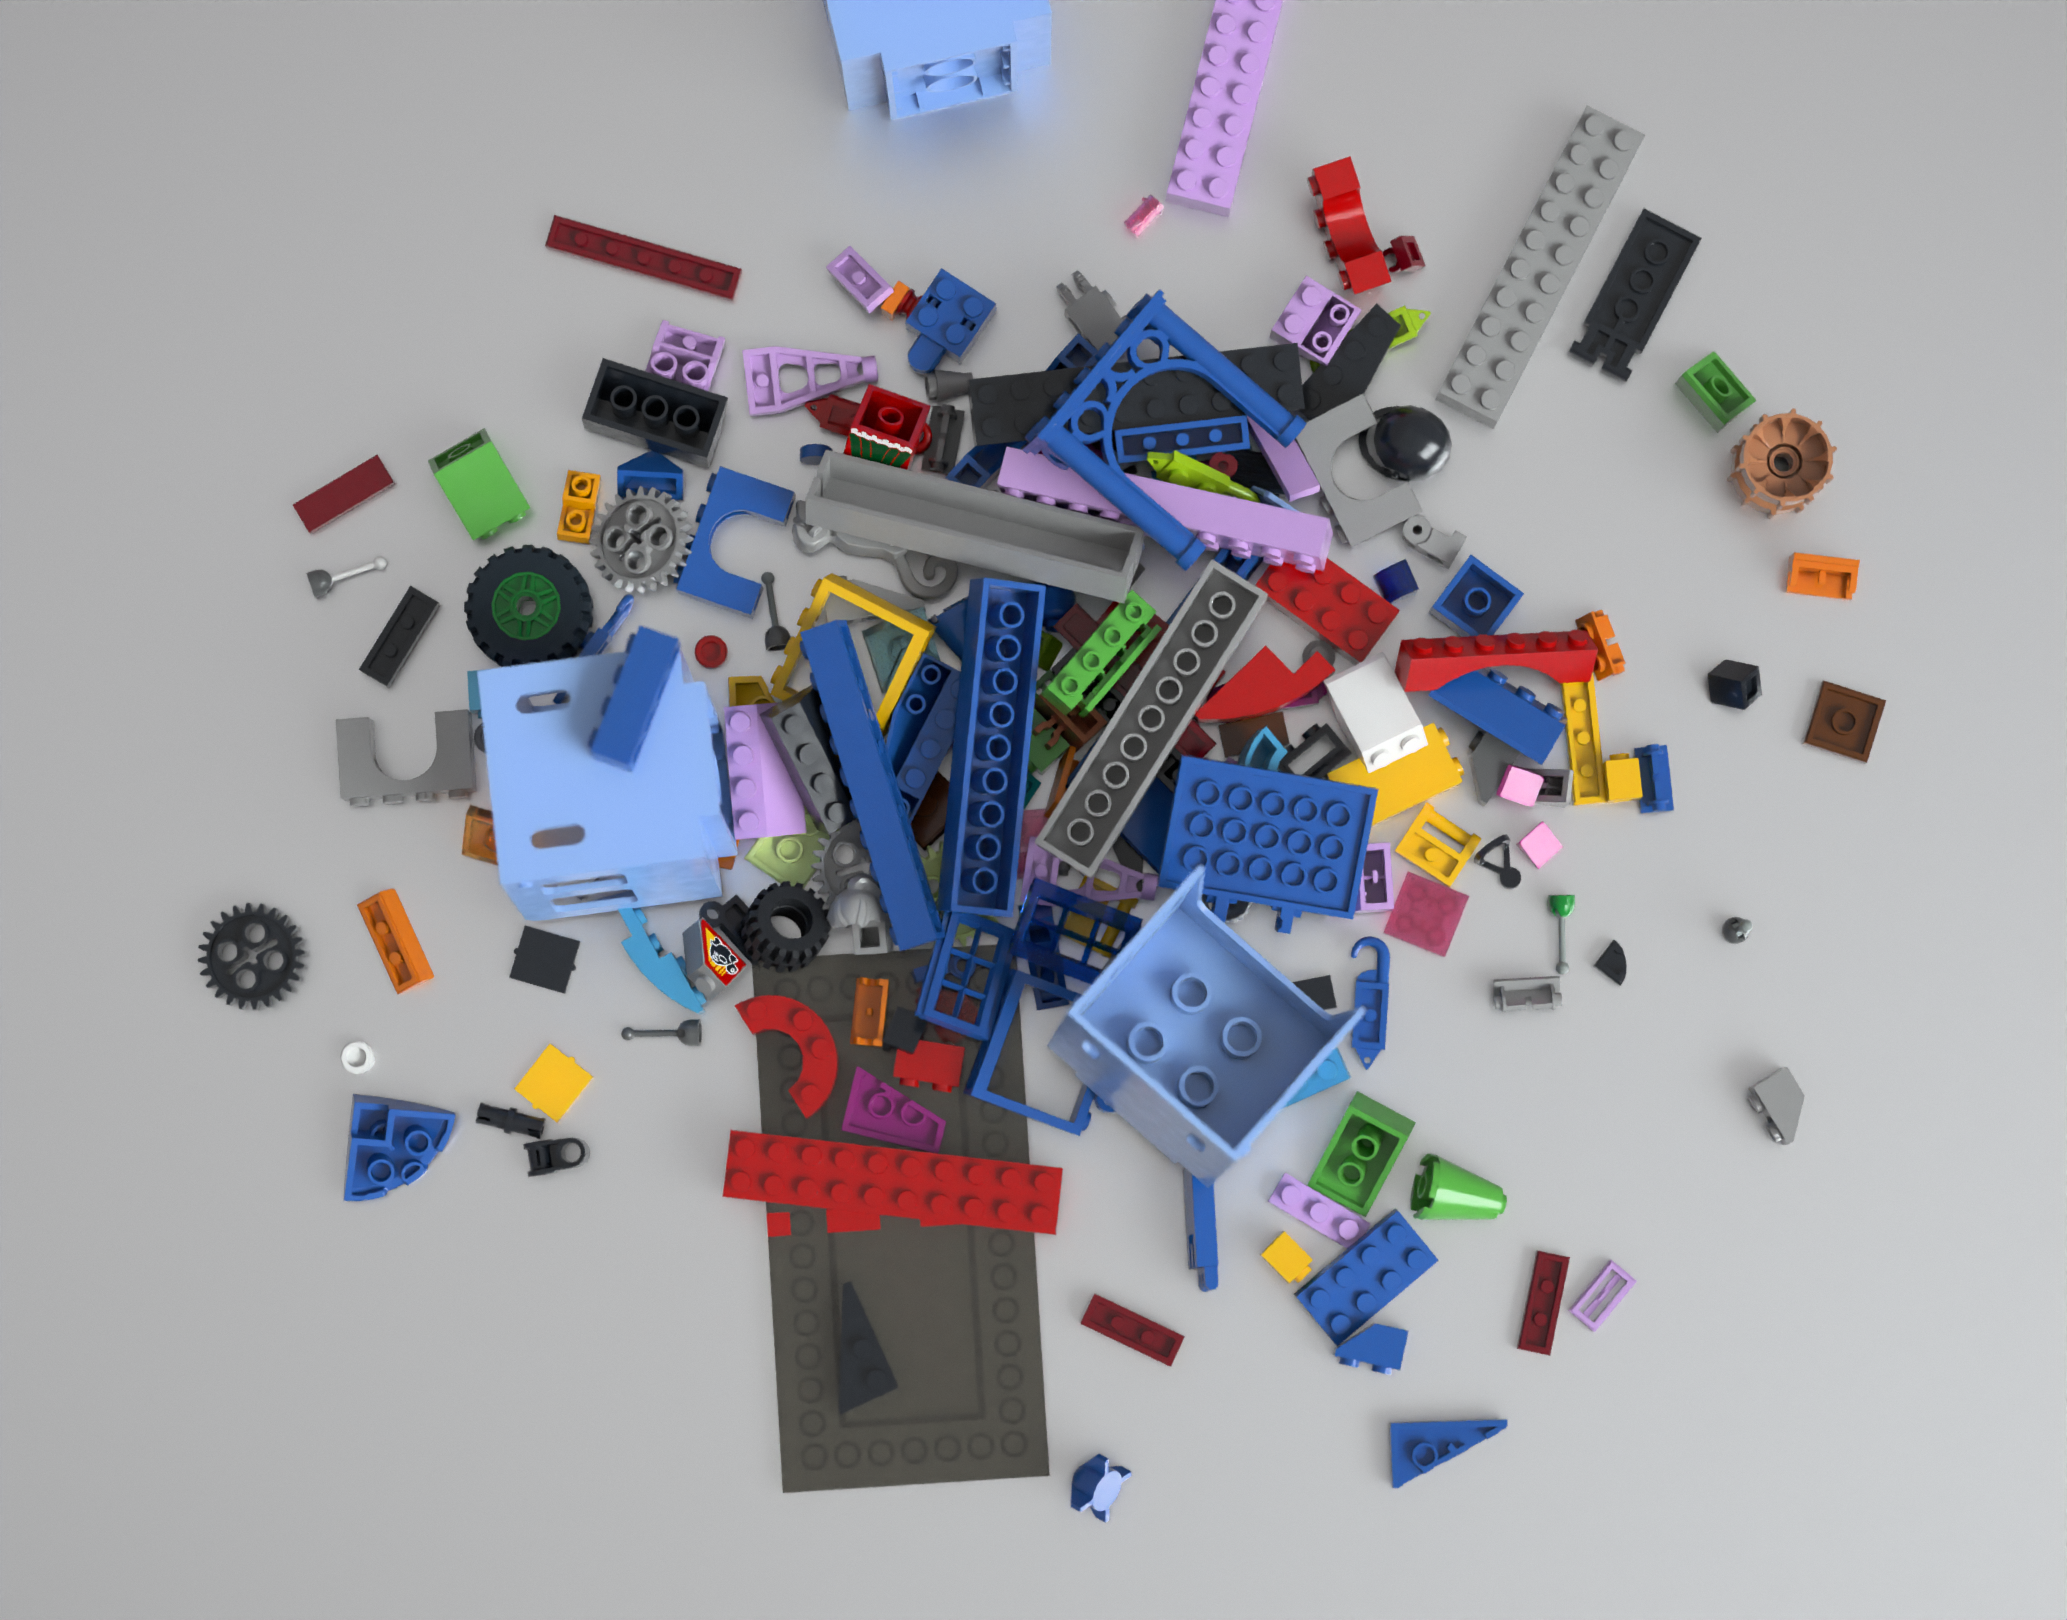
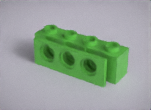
M1131 590L1127 594L1125 603L1119 602L1042 691L1041 695L1065 716L1078 705L1082 709L1078 715L1084 718L1160 632L1162 628L1158 625L1152 629L1147 625V622L1157 611ZM1136 630L1140 631L1142 634L1126 650L1124 644ZM1115 655H1119L1121 658L1105 675L1103 668ZM1094 679L1098 680L1099 683L1083 699L1082 693Z

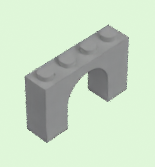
M1364 394L1308 421L1304 429L1295 438L1302 454L1305 455L1311 470L1325 494L1320 497V500L1328 515L1334 512L1339 522V525L1335 526L1339 538L1343 544L1349 542L1351 547L1423 511L1409 482L1371 500L1351 498L1344 494L1336 485L1332 475V460L1338 447L1347 439L1378 424Z
M468 709L435 712L437 741L435 759L425 773L410 780L390 778L380 769L375 754L374 724L371 718L336 719L341 799L350 801V806L370 805V799H383L384 804L402 803L403 797L416 796V801L436 800L435 794L449 793L450 799L469 797L468 792L477 791L472 713Z

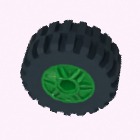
M523 545L519 549H515L512 546L504 549L505 553L499 556L493 554L487 559L489 563L485 567L481 568L479 566L474 573L476 578L473 584L469 583L466 590L468 600L464 602V612L467 614L466 624L468 631L472 634L474 642L489 659L501 667H511L563 660L569 657L571 659L578 654L577 649L583 643L589 627H592L594 618L592 616V608L594 606L586 581L566 557L561 554L558 555L552 549L543 546L541 549L535 548L533 545ZM536 604L535 611L532 614L523 615V609L527 605Z

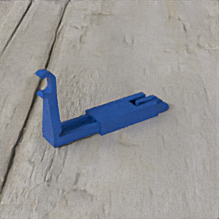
M1095 1095V1105L1101 1112L1117 1113L1109 1105L1105 1104L1098 1095ZM1184 1169L1183 1183L1188 1270L1197 1269L1198 1287L1202 1292H1208L1218 1287L1214 1183L1207 1188L1187 1169Z

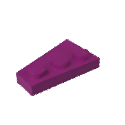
M857 1066L841 1131L939 1154L946 1121Z

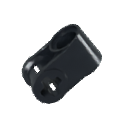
M579 1138L550 1139L523 1144V1148L528 1152L530 1171L527 1172L528 1177L583 1166L590 1157L588 1144ZM572 1143L577 1144L581 1150V1155L575 1162H570L565 1156L567 1146Z

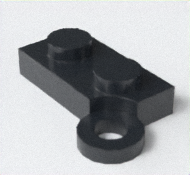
M736 894L724 905L716 901L704 903L699 910V919L703 917L712 928L720 926V930L753 966L762 961L760 959L757 962L753 960L751 956L754 952L752 950L746 951L744 947L747 939H742L741 931L744 928L742 921L749 907ZM707 910H715L718 918H709Z

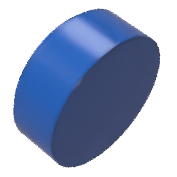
M824 444L804 445L800 448V462L808 465H820L825 450L832 451V448Z

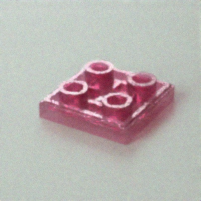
M1408 871L1383 933L1444 958L1469 896Z

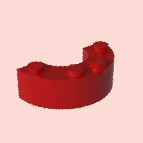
M1351 156L1312 169V176L1307 178V183L1311 195L1315 196L1318 209L1313 210V215L1318 228H1324L1328 239L1323 242L1328 259H1335L1339 268L1338 277L1343 290L1349 289L1355 295L1392 282L1382 250L1378 248L1372 236L1360 196L1361 187Z
M765 995L753 997L736 1004L735 1008L754 1036L765 1031H781L790 1035L798 1043L803 1055V1069L798 1081L788 1091L805 1118L809 1119L826 1103L837 1079L838 1051L829 1028L813 1010L791 998Z

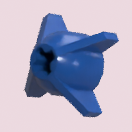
M1097 1454L1081 1465L1072 1477L1071 1508L1081 1513L1090 1507L1097 1519L1105 1523L1108 1522L1109 1506L1117 1498L1121 1483L1131 1477V1471L1122 1466L1109 1467V1459L1101 1454Z

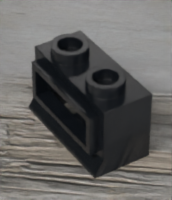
M1316 723L1301 735L1305 739L1303 743L1296 748L1292 744L1285 748L1287 753L1279 762L1277 771L1294 773L1288 765L1324 735L1329 738L1335 748L1302 775L1324 778L1333 768L1350 757L1352 752L1327 723L1321 728Z

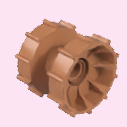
M1793 408L1789 413L1770 417L1767 414H1763L1759 418V424H1754L1751 427L1750 434L1742 436L1739 440L1740 445H1734L1730 450V453L1734 455L1731 463V475L1727 478L1728 482H1733L1736 492L1743 500L1741 503L1742 507L1749 505L1757 511L1766 513L1768 519H1771L1775 514H1785L1791 511L1799 514L1804 509L1803 504L1809 505L1814 500L1813 495L1819 493L1824 488V483L1828 484L1834 479L1830 472L1833 464V453L1837 450V447L1831 446L1827 435L1821 428L1822 421L1815 423L1805 416L1796 414V409ZM1774 458H1785L1789 463V470L1785 472L1777 470L1774 466Z

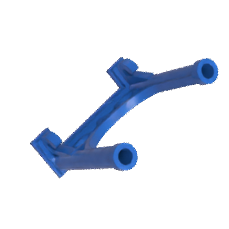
M1159 289L1152 297L1146 293L1131 308L1126 318L1114 331L1118 336L1112 345L1105 342L1093 356L1097 363L1091 370L1085 366L1073 380L1077 387L1071 394L1064 391L1053 404L1057 411L1050 419L1044 416L1032 427L1024 437L1029 442L1022 450L1026 454L1031 452L1034 455L1042 450L1044 456L1058 468L1067 470L1070 467L1176 559L1175 563L1186 571L1200 557L1207 545L1134 484L1121 470L1112 447L1113 421L1116 411L1127 392L1136 383L1152 374L1168 370H1181L1194 373L1211 383L1284 448L1293 442L1304 429L1307 422L1297 414L1293 416L1166 306V300L1162 297L1165 293ZM1150 339L1159 346L1158 362L1148 364L1140 361L1136 352L1138 345L1143 340ZM1169 346H1173L1188 360H1169ZM1127 349V359L1133 369L1125 373L1114 372L1111 370L1112 366ZM1100 381L1106 391L1103 403L1108 405L1107 409L1098 401L1090 400L1084 402ZM1122 383H1124V384L1117 390L1116 384H1122ZM1093 410L1097 412L1101 419L1100 432L1087 435L1080 431L1077 423L1078 418L1084 411ZM1067 421H1068V430L1063 427V425H1064ZM1100 441L1103 460L1084 444Z

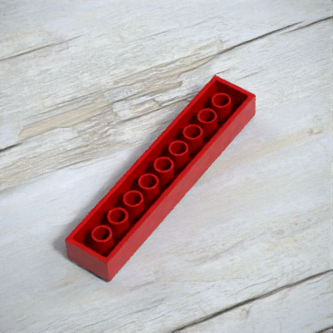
M730 1130L723 1197L1056 1235L1063 1168Z

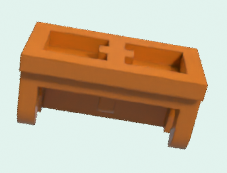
M1794 552L1788 561L1785 593L1851 600L1853 593L1855 594L1860 560Z
M857 978L850 1044L882 1047L890 985L888 979Z

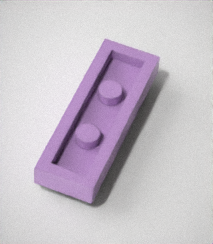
M1284 1173L1268 1200L1271 1204L1347 1249L1361 1238L1371 1225L1287 1173Z

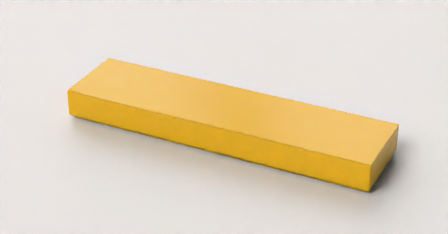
M1592 672L1590 682L1560 683L1563 717L1568 719L1564 727L1569 770L1574 771L1571 791L1573 806L1607 802Z

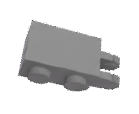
M1077 270L1072 276L1077 286L1085 293L1077 300L1070 289L1063 283L1057 285L1056 289L1069 305L1065 309L1064 316L1084 339L1099 350L1105 342L1112 345L1118 336L1114 331L1123 322L1126 315L1121 318L1114 309L1117 304L1106 290L1100 292L1096 286L1092 287L1082 273Z

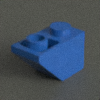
M1373 1323L1335 1347L1333 1355L1340 1357L1339 1364L1358 1368L1359 1362L1373 1364L1371 1371L1391 1375L1392 1369H1401L1408 1331Z

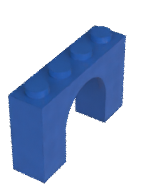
M720 466L718 473H712L709 478L706 491L710 492L707 504L701 503L695 522L700 524L696 535L690 534L694 541L686 543L685 546L692 553L687 557L686 567H678L677 573L679 576L677 578L674 577L673 583L678 585L676 590L680 595L753 619L764 588L760 583L724 571L715 563L711 554L713 535L724 521L739 515L757 517L786 527L796 495L794 491Z

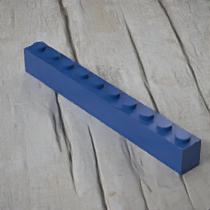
M834 620L800 632L802 638L800 649L804 658L809 660L812 669L810 681L814 690L819 692L822 701L820 713L825 723L829 724L832 733L830 745L833 752L839 755L842 765L839 770L843 784L849 787L852 797L849 801L852 814L855 818L859 819L861 825L860 840L864 849L869 851L872 861L869 865L870 872L874 881L879 883L882 892L879 899L883 911L886 914L888 913L892 924L889 929L891 939L896 946L898 945L899 950L902 951L945 938V932L847 621Z

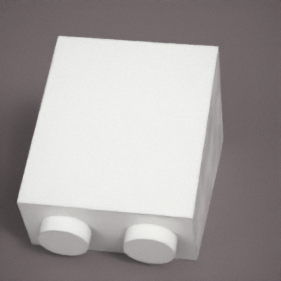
M1383 652L1323 680L1337 722L1368 773L1383 768L1428 745L1422 724Z

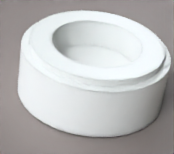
M352 1041L343 1047L340 1061L348 1072L363 1074L373 1066L375 1054L367 1043Z

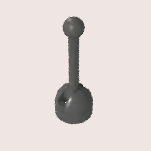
M691 1019L682 1022L677 1030H633L630 1027H626L622 1030L621 1035L625 1040H631L633 1037L677 1036L681 1043L685 1045L701 1046L702 1025L700 1019Z

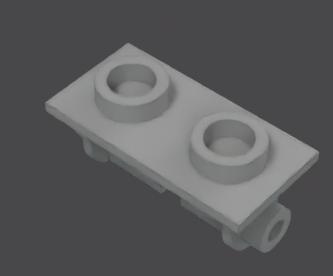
M1560 976L1494 979L1493 1006H1495V1010L1501 1009L1502 1012L1526 1010V1005L1532 1004V1009L1551 1008L1555 1010L1556 1006H1562V994L1559 993Z

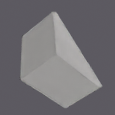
M1530 769L1544 777V782L1534 804L1563 808L1570 804L1573 770Z

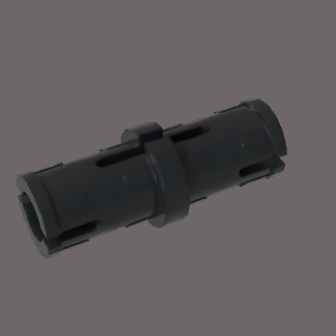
M482 1102L478 1108V1117L476 1118L477 1124L504 1129L506 1134L511 1135V1132L536 1137L537 1139H541L545 1127L543 1125L546 1122L545 1118L519 1113L516 1108L510 1107L507 1110Z

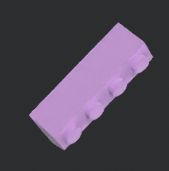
M778 703L724 707L735 840L807 833L804 803L759 715Z

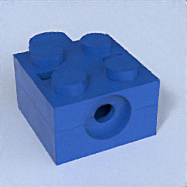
M941 268L905 322L906 330L917 336V339L908 351L910 367L920 374L931 373L944 355L961 365L996 313V303Z

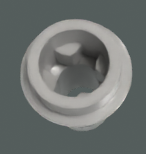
M935 369L932 373H926L925 391L927 399H935L938 402L967 393V380L973 379L972 373Z

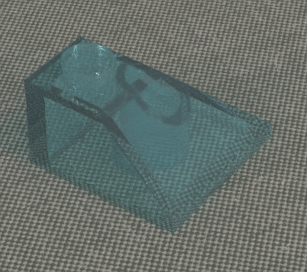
M924 607L908 611L928 622ZM886 620L862 631L882 694L887 692L913 637V634ZM932 636L925 653L941 661Z

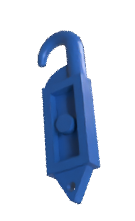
M627 594L622 598L615 612L602 629L599 627L595 633L590 631L586 635L583 643L580 645L583 650L577 658L601 655L613 639L612 637L631 611L634 604L633 595ZM566 692L557 693L552 702L561 704L568 694Z
M1372 936L1363 937L1358 940L1351 951L1352 958H1356L1359 950L1365 946H1371L1377 952L1376 970H1368L1361 973L1355 982L1354 1009L1363 1006L1367 1011L1352 1027L1351 1048H1355L1365 1070L1369 1069L1379 1052L1385 1050L1389 995V949L1385 942ZM1366 1057L1370 1058L1369 1063H1365L1364 1059Z

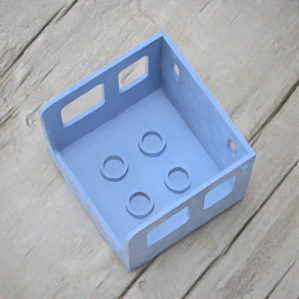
M823 0L849 110L887 102L891 120L1017 92V72L1051 64L1052 12L1049 0Z
M681 649L633 772L595 760L590 752L591 748L588 747L593 729H599L604 716L600 715L603 702L607 696L612 697L616 687L613 684L616 669L619 664L624 666L628 653L625 651L477 671L500 884L524 919L530 921L550 920L617 911L623 908H640L723 897L718 858L738 855L734 836L723 727L705 682H694ZM562 692H566L570 696L569 703L546 706H533L529 697ZM577 825L585 831L583 841L574 845L538 849L531 843L532 835L538 830ZM611 875L625 876L624 878L611 879L558 887L542 886L551 883L604 877ZM631 889L585 903L555 905L552 899Z
M1200 864L1082 997L1078 996L1070 1005L1072 1008L1064 1017L1047 1046L1077 1072L1075 1076L1165 1156L1173 1163L1178 1161L1208 1188L1240 1156L1243 1158L1252 1148L1249 1145L1367 1010L1361 1006L1353 1010L1330 1015L1320 1008L1203 904L1201 899L1205 868Z

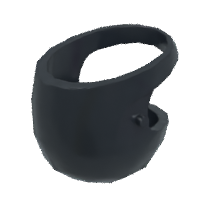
M1412 405L1381 408L1373 412L1376 419L1383 416L1375 428L1374 445L1376 453L1385 467L1377 464L1369 454L1366 443L1369 428L1359 433L1358 443L1362 457L1368 466L1384 478L1399 482L1425 480L1441 471L1450 459L1452 442L1449 430L1440 418L1422 407L1419 408Z

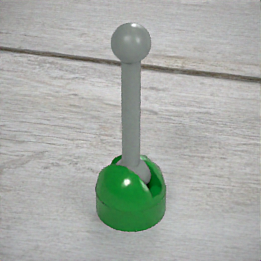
M1548 895L1550 912L1559 918V963L1556 965V971L1559 974H1566L1569 971V965L1566 963L1565 918L1574 911L1575 895Z

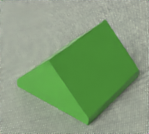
M1715 351L1685 371L1675 383L1717 433L1756 401Z

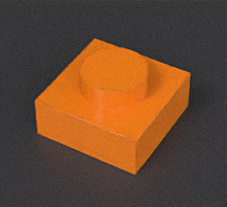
M899 280L894 288L892 287L894 292L881 303L882 315L892 321L897 315L896 310L901 300L910 290L908 286Z

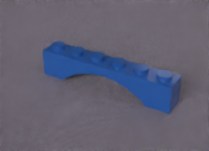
M1078 333L1057 355L1046 371L1094 366L1097 360L1093 356L1098 350ZM1029 441L976 446L959 461L945 479L985 489L1000 473L1006 447L1021 450Z

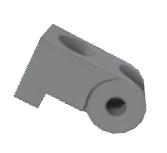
M1422 516L1409 518L1402 530V539L1405 544L1447 569L1450 568L1467 537L1455 530L1450 538L1432 528L1429 521Z

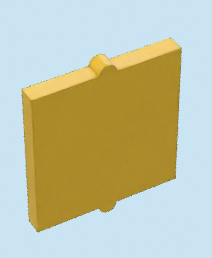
M550 1043L514 1089L532 1103L533 1109L539 1108L558 1123L593 1076L576 1064L574 1057H567Z

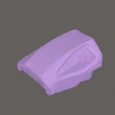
M662 320L652 347L646 372L709 391L725 344V337H711L670 325L669 321Z

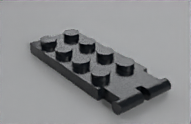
M1644 208L1583 323L1588 329L1581 343L1574 340L1568 352L1593 365L1599 355L1605 357L1606 360L1601 369L1627 382L1633 371L1627 368L1635 352L1639 354L1643 352L1702 238Z

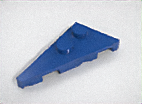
M1507 1419L1389 1423L1392 1488L1403 1486V1484L1417 1476L1425 1474L1439 1464L1445 1463L1467 1451L1470 1447L1498 1434L1507 1428Z

